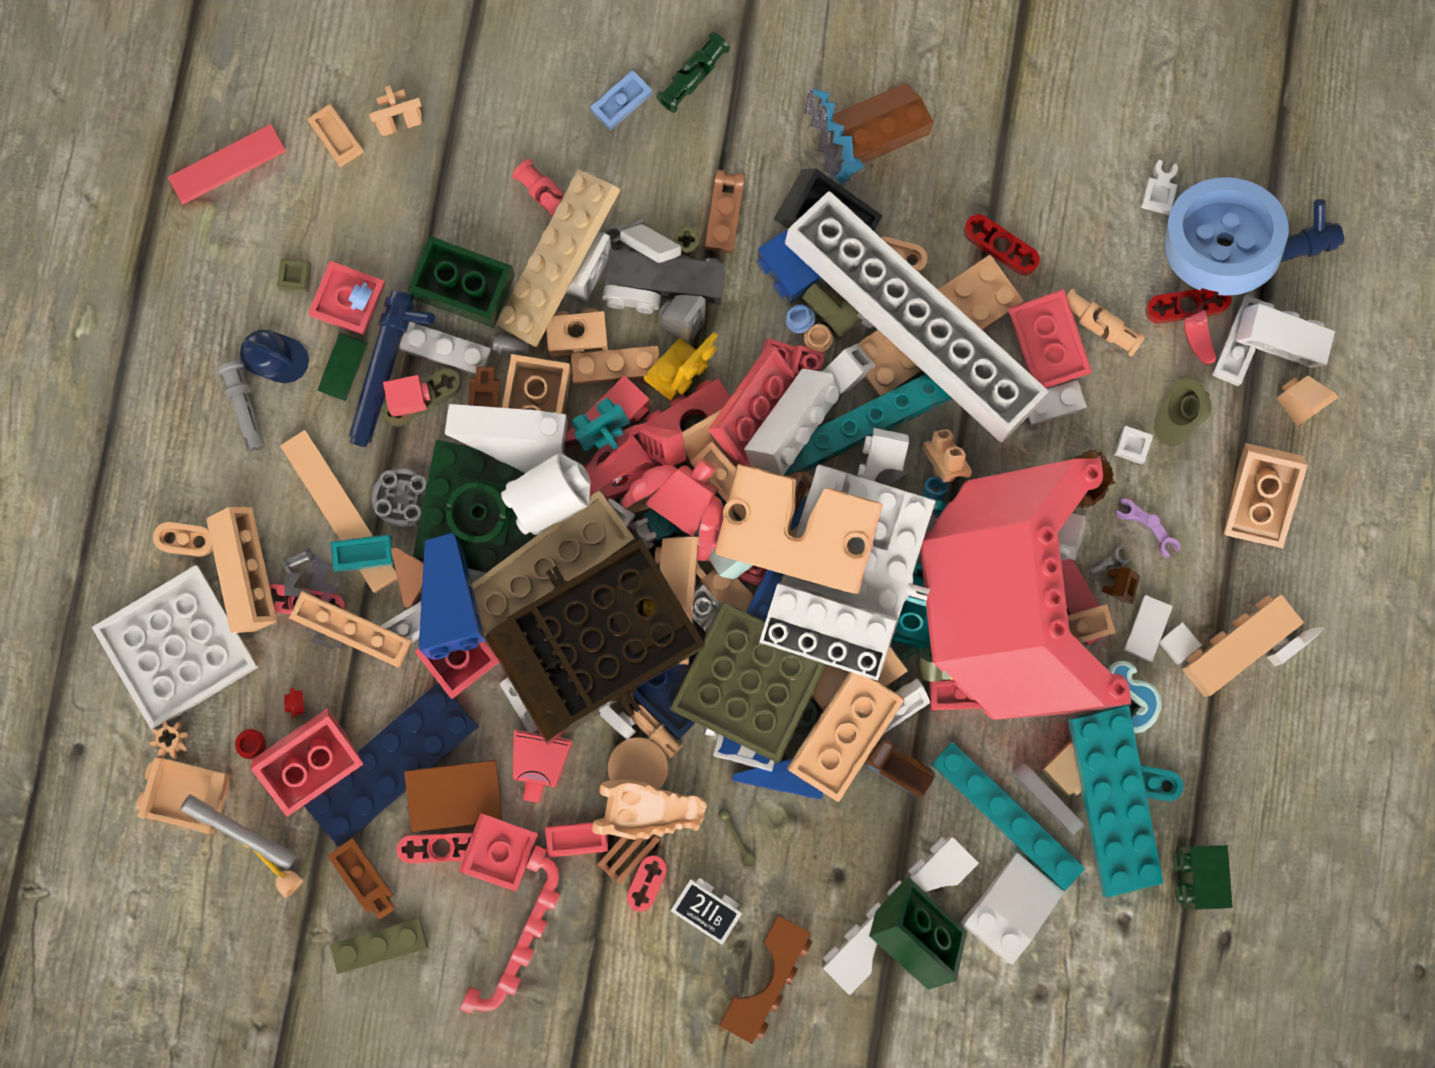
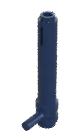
M1317 199L1314 201V226L1302 229L1298 234L1288 236L1281 262L1305 255L1308 257L1316 256L1323 250L1330 252L1343 245L1344 234L1339 223L1332 224L1331 222H1326L1325 200Z
M392 290L390 296H387L385 299L384 307H386V310L380 316L378 324L381 327L348 435L351 437V444L366 448L368 443L372 442L385 397L383 382L390 380L403 333L407 332L409 322L430 325L434 323L435 316L433 313L413 310V296Z

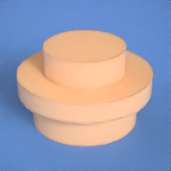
M814 324L804 334V343L807 348L825 352L832 345L833 334L826 325Z

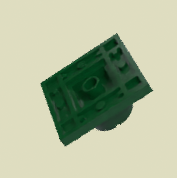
M436 440L413 557L424 559L425 541L454 533L462 542L468 568L488 572L537 535L531 532L525 535L521 532L516 523L518 517L513 508H509L505 504L501 492L506 490V485L509 481H514L525 473L470 446ZM478 506H481L484 509V515L482 517L476 514V508Z

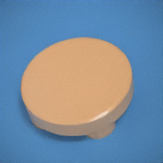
M636 737L625 740L615 747L609 757L608 776L610 780H638L659 789L666 781L668 775L666 755L660 746L649 739Z

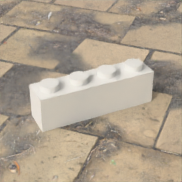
M802 368L744 448L751 467L755 465L759 469L784 475L840 396L833 374Z

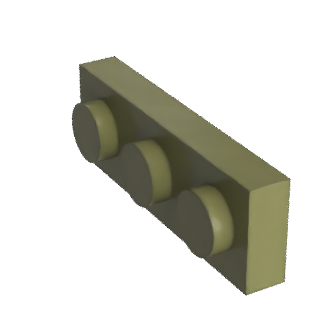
M421 918L335 942L330 944L337 974L427 949L428 945Z

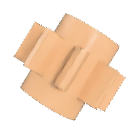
M163 721V728L159 731L152 729L156 737L155 741L149 744L154 748L160 747L157 754L159 757H164L167 752L170 753L173 759H176V752L188 750L183 744L184 740L190 736L185 732L179 733L182 727L179 722L174 727H170L166 721ZM169 734L175 737L172 740L171 746L164 743V741L168 740L167 735Z

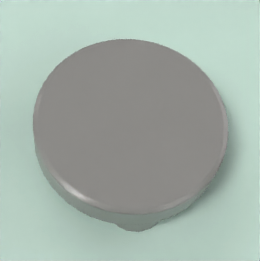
M396 468L383 472L372 491V504L375 513L385 523L393 527L406 528L418 524L421 518L428 482L421 474L408 468Z

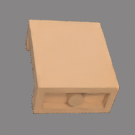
M154 757L153 762H150L146 768L145 780L148 781L145 791L140 793L137 800L138 817L182 826L206 834H216V828L196 820L180 811V808L188 795L191 794L212 806L219 813H222L232 775Z

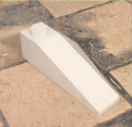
M449 404L445 435L476 450H480L526 474L530 469L557 453H564L568 419L566 414L545 411Z

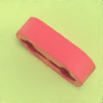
M648 856L640 864L627 894V902L633 910L639 912L646 911L654 903L667 872L666 863L662 858ZM655 860L659 862L658 868L662 870L661 875L655 874L651 883L645 881L648 875L645 865L652 864ZM643 884L649 886L646 892V897L650 898L649 902H643L640 906L635 905L636 899L632 897L633 892L639 893Z

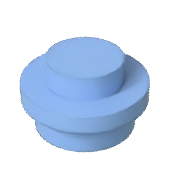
M364 282L361 287L355 285L348 299L353 303L351 309L355 310V308L363 311L373 292L372 289L367 287V283Z
M796 305L787 313L786 324L789 330L794 333L806 332L814 325L815 315L810 308L804 305Z

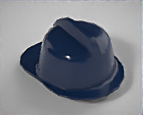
M259 330L251 333L245 338L240 349L241 361H243L244 367L248 371L275 382L285 384L295 382L308 369L309 357L304 346L295 339L274 331Z

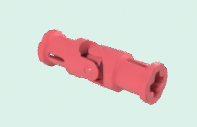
M526 159L514 170L512 178L515 181L519 180L529 190V195L544 209L548 210V213L553 217L557 206L564 197L563 192L548 176H543L533 166L531 159Z

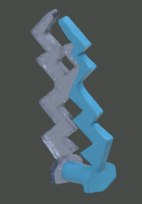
M813 89V91H808L805 113L813 116L810 126L821 130L818 151L828 154L824 171L830 174L829 178L844 186L851 181L850 177L862 170L864 166L862 161L853 156L852 136H843L844 125L833 121L835 103L828 102L830 93ZM814 94L820 98L817 107L825 110L824 118H822L823 110L814 108ZM831 131H835L833 143L843 146L840 158L845 159L843 163L842 161H836L839 147L829 144Z

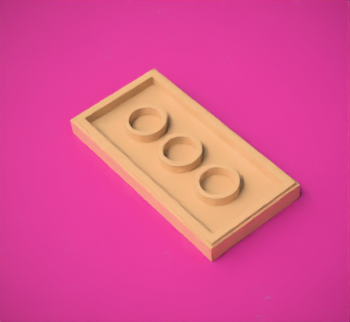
M848 672L787 769L839 802L905 699L874 679Z

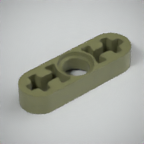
M445 368L422 380V383H428L431 400L427 403L428 410L405 414L397 419L393 416L389 417L391 414L386 401L382 408L383 417L390 425L400 427L457 395L462 386L457 372ZM447 376L450 380L455 378L451 389L448 390L444 386L437 390L440 396L436 398L433 389L429 385L434 383V386L438 388L443 384L442 379Z

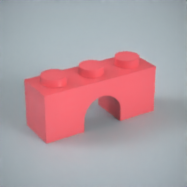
M708 379L700 383L695 388L696 392L690 396L681 395L670 403L671 407L661 413L660 410H657L645 418L646 422L644 424L682 432L680 426L686 417L698 415L706 419L723 409L730 396L719 379L713 382Z

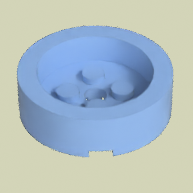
M1229 177L1205 180L1184 191L1172 206L1164 243L1166 257L1173 271L1188 285L1200 291L1201 288L1217 291L1219 292L1218 295L1246 293L1262 286L1277 271L1288 239V219L1280 202L1269 191L1253 182ZM1219 237L1220 239L1232 240V245L1227 247L1221 246L1217 243Z

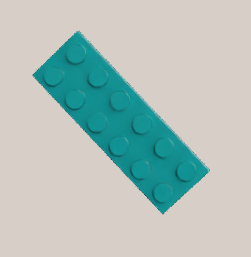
M1122 705L1068 718L1102 895L1108 898L1163 884L1129 706Z

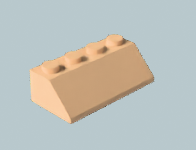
M698 537L662 539V547H656L655 562L657 565H660L663 576L692 623ZM689 657L678 664L689 665Z

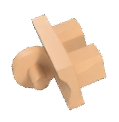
M390 85L384 86L387 95L376 99L379 106L390 103L391 107L369 114L372 123H376L382 136L397 132L392 117L402 113L408 128L423 124L420 99L416 98L397 105V100L407 98L405 91L402 89L393 92Z
M949 429L935 431L932 441L923 442L922 448L934 466L932 470L934 477L941 478L943 482H952L958 476L968 478L972 474V469L965 460V452L954 444V435Z

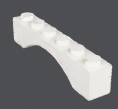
M941 837L929 849L932 852L930 857L925 862L919 859L908 872L911 874L910 878L923 891L927 892L944 886L958 885L979 863L953 837H948L946 840ZM900 880L897 881L887 894L890 896L902 882ZM879 902L865 914L869 919L861 927L855 924L845 934L844 938L847 941L839 949L834 946L822 958L826 962L822 968L849 996L872 971L873 956L877 943L869 937L875 912L881 906Z

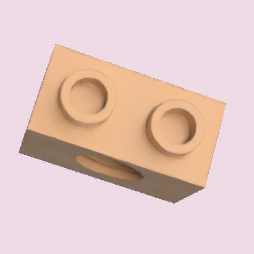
M595 308L581 310L580 314L557 311L546 328L550 358L567 357L575 353L608 350L604 311L598 312V309ZM579 326L585 330L584 334L577 338L570 336L569 331L573 327Z

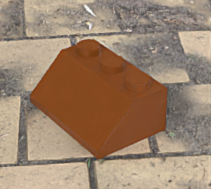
M907 83L833 114V121L844 125L843 136H852L853 156L862 161V164L930 135L934 123L922 98Z

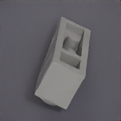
M676 295L672 302L667 300L658 313L661 316L659 319L660 327L678 339L682 338L690 344L705 323V298L702 296Z

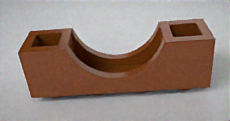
M777 914L763 940L773 958V973L769 983L763 990L752 996H733L719 1023L720 1027L750 1044H753L755 1038L758 1040L762 1039L769 1025L765 1022L770 1010L774 1013L777 1011L784 997L779 994L785 983L791 984L798 971V968L794 967L799 955L805 957L813 941L808 939L811 934L810 932Z

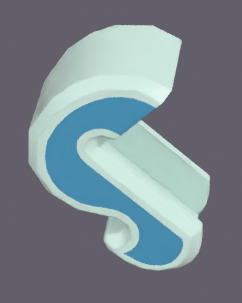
M1117 661L1108 665L1106 668L1112 674L1122 675L1129 684L1131 704L1136 707L1131 713L1134 734L1147 730L1157 720L1162 709L1160 693L1151 683L1132 679V674L1136 673L1137 669L1131 663Z

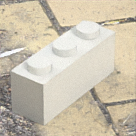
M1257 302V304L1243 309L1236 337L1237 342L1309 368L1327 365L1335 331L1325 328L1324 323L1316 320L1306 321L1300 319L1298 313L1292 311L1281 312L1274 309L1275 306L1267 302Z

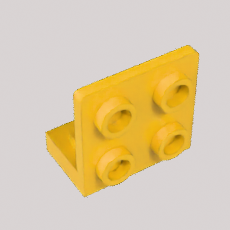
M713 332L697 350L682 338H679L645 374L643 380L670 401L678 393L683 395L692 385L693 381L691 379L695 375L700 377L710 364L708 360L717 350L714 344L719 335Z

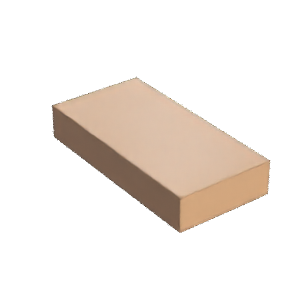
M331 103L307 118L309 124L339 167H342L364 152Z

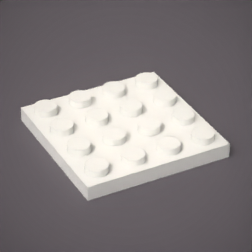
M198 565L193 566L92 627L151 730L158 729L162 726L163 721H171L258 668L256 661L240 634L230 632L227 613Z

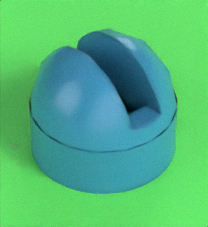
M939 477L928 478L923 488L924 497L943 501L948 491V484ZM932 488H937V492H933Z

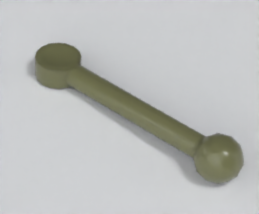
M721 809L718 817L725 822L744 857L743 863L749 867L754 865L755 858L748 853L729 818L730 812L727 809Z

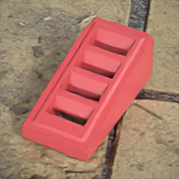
M646 424L637 425L640 445L650 458L669 466H675L686 460L681 431Z

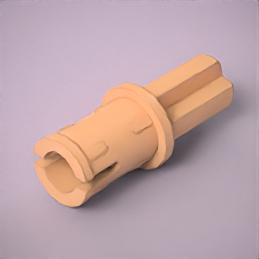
M639 705L641 711L636 713L634 710L635 715L630 718L649 736L647 739L660 746L670 759L679 751L683 744L643 705Z

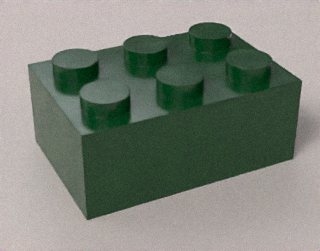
M429 236L409 284L408 291L413 296V299L494 328L515 274L512 265Z

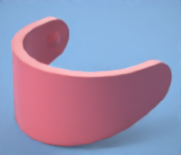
M1205 310L1184 320V331L1196 357L1204 364H1211L1216 361V355L1209 333L1207 315Z

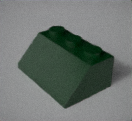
M910 877L904 879L876 910L869 937L928 990L957 981L967 931Z

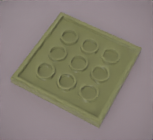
M723 601L703 641L705 648L697 653L669 710L779 764L827 664L759 643L766 621Z

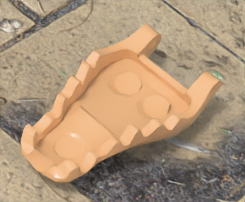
M617 779L606 781L600 784L599 790L601 795L608 797L605 816L594 821L592 831L595 834H611L633 840L637 838L649 839L652 834L662 837L665 833L673 834L675 829L691 828L694 831H698L700 824L705 819L706 802L699 796L680 795L638 780Z

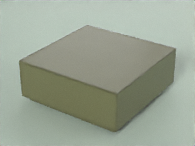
M281 259L277 283L278 289L308 292L312 265L310 261Z

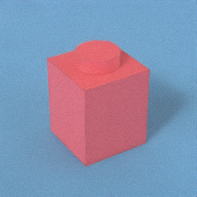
M419 375L383 382L388 410L393 417L428 410L426 401L431 400L428 383H422Z

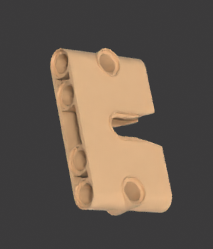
M738 464L728 503L723 509L724 518L714 553L810 582L859 594L869 554L873 548V540L883 504L838 490L824 489L809 516L804 535L797 537L791 531L796 503V479ZM737 503L743 505L746 509V516L743 520H738L733 516L732 510ZM853 537H860L865 542L863 553L859 554L851 550L850 541Z

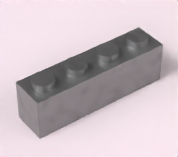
M618 247L616 250L609 249L604 284L605 286L616 285L652 291L661 295V298L672 300L676 295L702 296L705 298V304L721 306L725 264L720 263L719 260L714 258H704L703 261L691 260L690 256L682 254L676 258L658 263L642 253H634L630 248Z

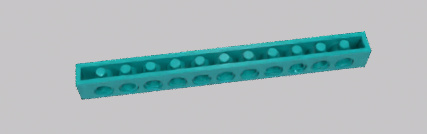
M925 374L816 428L808 443L801 449L793 464L784 473V476L795 472H807L817 467L818 464L821 465L863 444L866 436L872 437L873 428L889 431L953 398ZM717 493L716 496L721 499L725 507L726 501ZM653 509L643 514V518L648 519L647 527L650 532L655 531L656 533L654 541L657 546L662 544V539L674 538L684 533L683 530Z

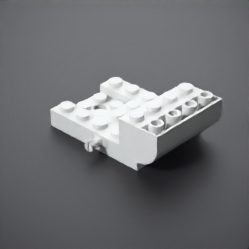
M818 464L798 526L797 537L804 535L809 516L824 489L838 490L883 504L873 540V548L869 554L859 594L850 593L784 574L782 581L777 584L759 643L878 681L905 600L909 596H913L927 601L928 595L925 594L930 592V588L913 584V572L936 500ZM853 537L850 541V548L855 553H863L865 542L860 537Z

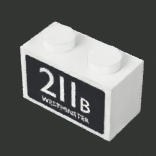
M698 878L696 882L690 879L672 907L671 912L723 945L742 915V912L737 910L740 904L725 894L722 899L711 893L714 887L701 878Z

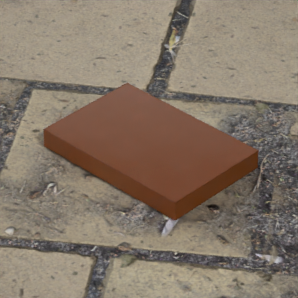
M496 760L404 771L411 832L474 825L477 823L480 813L502 820Z

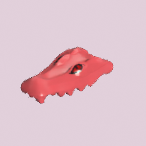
M637 425L622 430L624 434L614 439L618 448L613 450L607 444L597 449L591 459L583 466L591 480L590 496L600 490L607 500L609 498L614 500L618 497H624L629 491L630 484L641 478L644 472L664 465L656 460L652 461L636 440V437L639 436Z

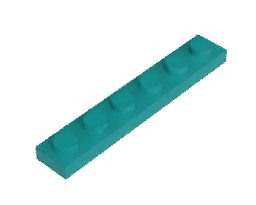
M953 742L931 763L946 780L1063 891H1066L1085 870L1071 854Z

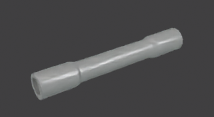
M191 794L188 795L180 808V811L204 824L216 828L262 854L264 858L285 870L291 867L296 858V854L249 830Z

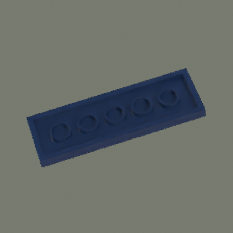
M437 683L357 752L363 761L362 766L309 801L304 807L335 844L340 847L358 834L406 792L405 770L436 766L475 732L479 726L455 698L451 699L442 686Z

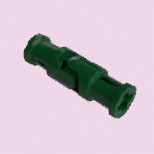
M711 32L709 40L700 50H695L683 64L682 68L672 76V82L663 92L659 91L656 98L660 104L668 111L675 113L678 110L677 105L684 97L691 95L698 87V84L715 68L714 63L720 56L730 51V46L726 40L719 34Z

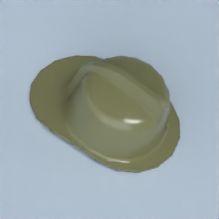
M1184 378L1176 382L1158 411L1154 430L1157 438L1162 443L1169 446L1179 445L1187 440L1196 426L1204 423L1210 416L1212 409L1209 398L1210 394L1204 390L1197 380Z

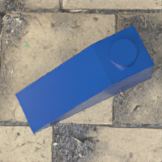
M792 759L779 762V764L774 763L772 772L755 768L733 774L732 778L734 782L821 800L823 797L822 791L787 769Z

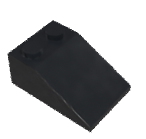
M817 168L800 171L774 220L789 229L828 191L836 196L873 231L883 215Z

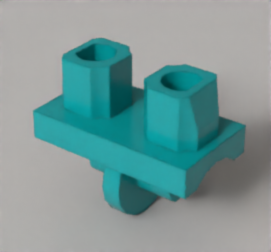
M605 398L596 406L601 416L591 422L585 413L572 420L576 431L574 435L584 451L589 450L595 445L600 449L607 444L615 450L618 448V445L614 439L624 434L621 428L630 423L620 404L615 405L609 398Z

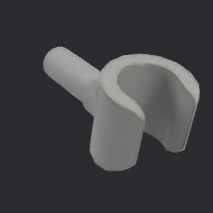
M642 218L622 228L617 225H611L607 228L606 234L610 235L615 231H619L621 234L622 230L641 224L646 225V222ZM620 234L618 238L611 240L612 244L620 245L623 243L620 241Z
M1120 546L1116 548L1105 561L1089 568L1091 575L1113 565L1120 567L1128 563L1132 557L1126 560H1121L1118 557V552L1126 547Z

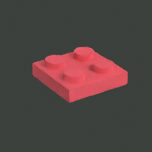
M330 261L308 315L328 324L365 336L386 283L382 279ZM365 282L368 284L367 287L372 289L373 292L363 311L358 308L353 310L351 309L353 303L348 299L355 285L361 287Z
M480 813L459 872L517 892L538 833Z

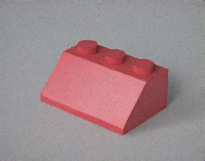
M327 708L252 759L251 770L286 817H288L362 766L363 761L344 729Z

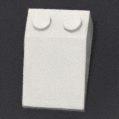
M1016 852L960 924L1005 962L1013 965L1033 940L1064 894V891Z

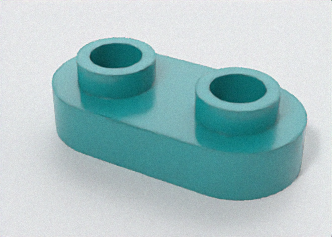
M1141 765L1147 798L1160 801H1174L1181 796L1184 784L1177 773ZM1163 781L1170 783V790L1168 792L1163 791L1161 788Z

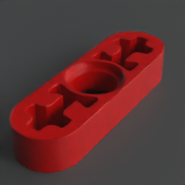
M976 214L967 220L964 226V235L968 241L1019 275L1027 276L1036 270L1040 262V256L1034 248L984 215ZM980 223L983 225L982 231L984 233L978 232L976 235L972 232L973 226H977ZM991 231L995 232L989 242L986 243L987 235L989 236ZM998 238L1006 239L1010 245L1009 250L1006 252L997 251L994 247V241ZM1015 247L1019 248L1016 253L1018 256L1014 255L1012 260L1008 258ZM1026 255L1030 256V264L1023 267L1020 264L1021 258H1025Z
M1201 288V291L1194 289L1154 296L1148 302L1145 314L1151 322L1156 324L1182 321L1203 311V302L1211 300L1214 294H1216L1218 299H1223L1219 307H1217L1216 303H1207L1203 307L1207 317L1222 314L1230 306L1232 298L1231 295H1218L1219 292ZM1183 298L1192 299L1196 304L1195 311H1184L1181 307V300ZM1172 300H1174V308L1167 309L1162 316H1160L1159 311L1153 310L1157 303H1160V306L1163 308L1170 307L1173 303Z

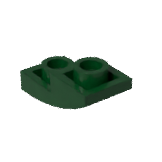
M340 332L317 391L346 401L368 343Z

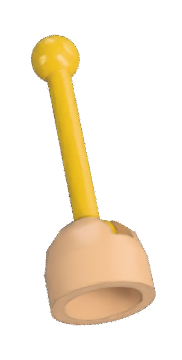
M253 850L277 875L275 881L276 888L285 898L300 887L303 879L297 873L291 870L281 871L273 862Z

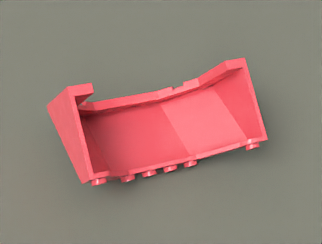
M1101 458L1071 459L965 481L958 490V495L952 502H949L936 519V524L930 532L925 534L920 551L924 587L930 588L929 594L925 595H928L926 606L932 661L941 671H946L955 680L954 684L971 700L975 699L985 709L983 712L992 720L1068 715L1131 704L1127 680L1120 674H1112L1070 633L1058 532L1087 491L1097 488L1102 483L1103 470Z

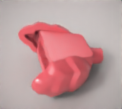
M701 459L694 470L685 465L679 469L669 465L657 466L647 470L641 478L630 484L629 491L621 500L624 509L656 492L647 501V506L691 537H694L699 532L698 561H707L712 551L716 548L724 518V505L721 499L716 496L718 488L708 481L716 470L715 466L710 462Z

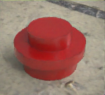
M289 688V694H284V711L290 712L291 718L304 714L302 690L295 691V688Z
M244 730L236 738V751L245 759H254L265 751L266 739L258 730Z

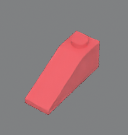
M624 375L586 415L591 422L601 416L596 406L605 398H609L615 405L620 404L624 410L625 415L630 421L629 424L623 427L626 428L634 421L640 423L650 412L648 409L650 399ZM574 426L566 433L565 445L567 447L579 444L574 435L576 432Z

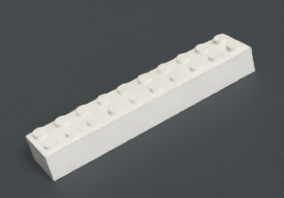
M830 191L788 229L785 244L999 442L1002 443L1042 403L1049 391Z

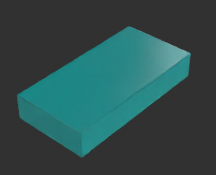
M390 534L330 542L333 571L335 573L394 565L391 549H393L392 536Z

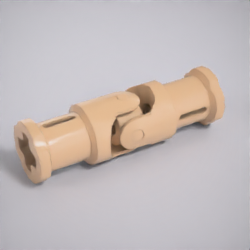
M1072 288L1068 293L1067 299L1072 314L1079 320V324L1099 335L1108 343L1114 342L1126 350L1130 357L1134 355L1146 335L1143 333L1139 335L1125 326V321L1114 316L1094 301L1088 302L1076 294L1075 289Z

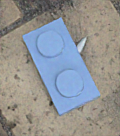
M632 70L590 107V110L611 131L652 95V89Z

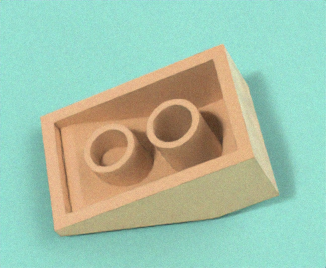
M1245 443L1236 472L1224 535L1283 548L1308 467L1304 456Z

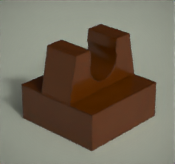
M1120 566L1119 569H1108L1107 575L1110 578L1116 579V582L1112 587L1103 586L1102 592L1123 603L1133 604L1140 576L1131 568Z

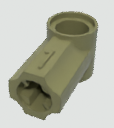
M820 280L810 286L802 296V300L822 319L823 325H826L837 339H841L861 319L857 316L858 312L852 305L844 300L841 301Z

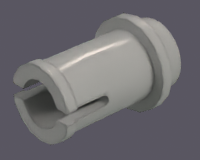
M501 331V334L495 333L492 351H497L498 355H501V352L527 357L530 344L518 337L504 335V332Z

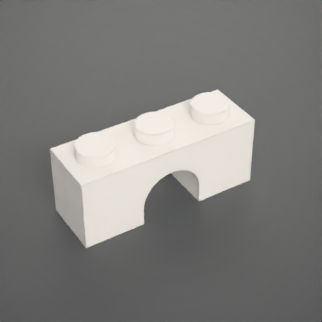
M873 428L872 437L866 436L862 453L868 455L865 465H859L857 476L877 482L876 477L883 470L895 469L902 471L909 444V435Z

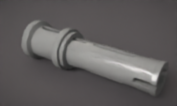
M232 361L222 364L217 370L219 374H222L226 385L225 395L232 401L246 450L255 451L265 447V443L250 401L249 394L252 389L245 380L242 370L244 363L243 361Z

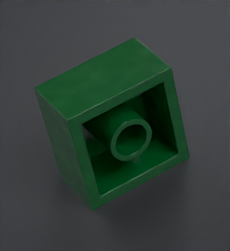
M1228 845L1176 847L1177 853L1173 854V867L1175 872L1178 871L1179 884L1175 885V896L1177 902L1181 903V908L1193 910L1233 908Z

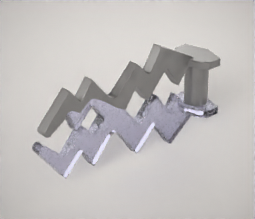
M310 547L294 556L282 559L281 562L286 570L285 596L299 598L302 591L311 595L312 592L295 587L302 574L293 573L292 570L311 561L312 564L307 573H315V576L308 587L322 591L323 594L320 599L330 603L339 588L323 582L332 565L315 557ZM306 627L305 632L315 634L311 643L329 649L334 648L332 644L323 639L326 636L325 634ZM338 641L337 648L341 649L344 643Z

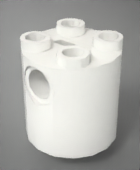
M557 453L530 469L520 478L509 481L506 485V490L501 492V496L505 504L509 508H513L517 515L516 523L521 532L525 535L529 532L539 535L552 524L562 522L590 505L591 480L586 469L580 463L562 453Z

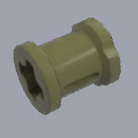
M681 227L675 232L673 241L681 246V254L690 256L691 259L696 257L700 248L699 234L692 227ZM685 239L690 240L689 247L687 248L683 247Z

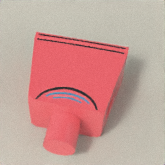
M519 730L514 731L513 780L526 782L522 800L540 803L544 786L557 788L573 746L572 740L559 738L547 745L540 734Z

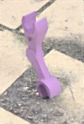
M1121 499L1119 503L1129 508L1128 514H1123L1121 511L1116 510L1114 512L1115 516L1122 520L1138 521L1150 528L1160 543L1159 553L1162 557H1170L1165 549L1166 543L1172 544L1176 552L1180 551V543L1176 539L1169 537L1157 515L1144 512L1129 499Z

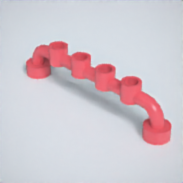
M536 845L526 865V868L535 872L538 871L539 867L543 868L547 873V880L494 994L489 999L479 998L481 991L470 986L460 1006V1010L469 1014L472 1013L473 1009L483 1012L492 1011L502 1004L507 993L515 994L521 978L516 976L520 965L527 967L534 952L533 949L529 948L533 937L540 939L547 924V921L542 920L547 908L553 911L560 896V893L555 891L559 881V871L556 864L545 856L546 849Z

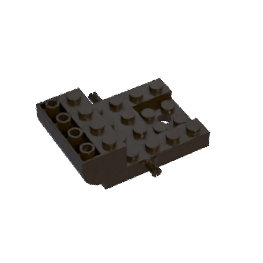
M642 539L632 543L569 581L564 580L557 566L552 568L557 579L549 569L546 574L555 588L508 616L506 621L496 626L485 636L547 745L600 715L601 712L599 710L613 702L621 701L630 717L635 715L629 703L632 704L636 713L640 712L641 708H639L632 696L638 687L705 648V644ZM643 600H651L655 604V611L650 616H641L637 611L638 604Z

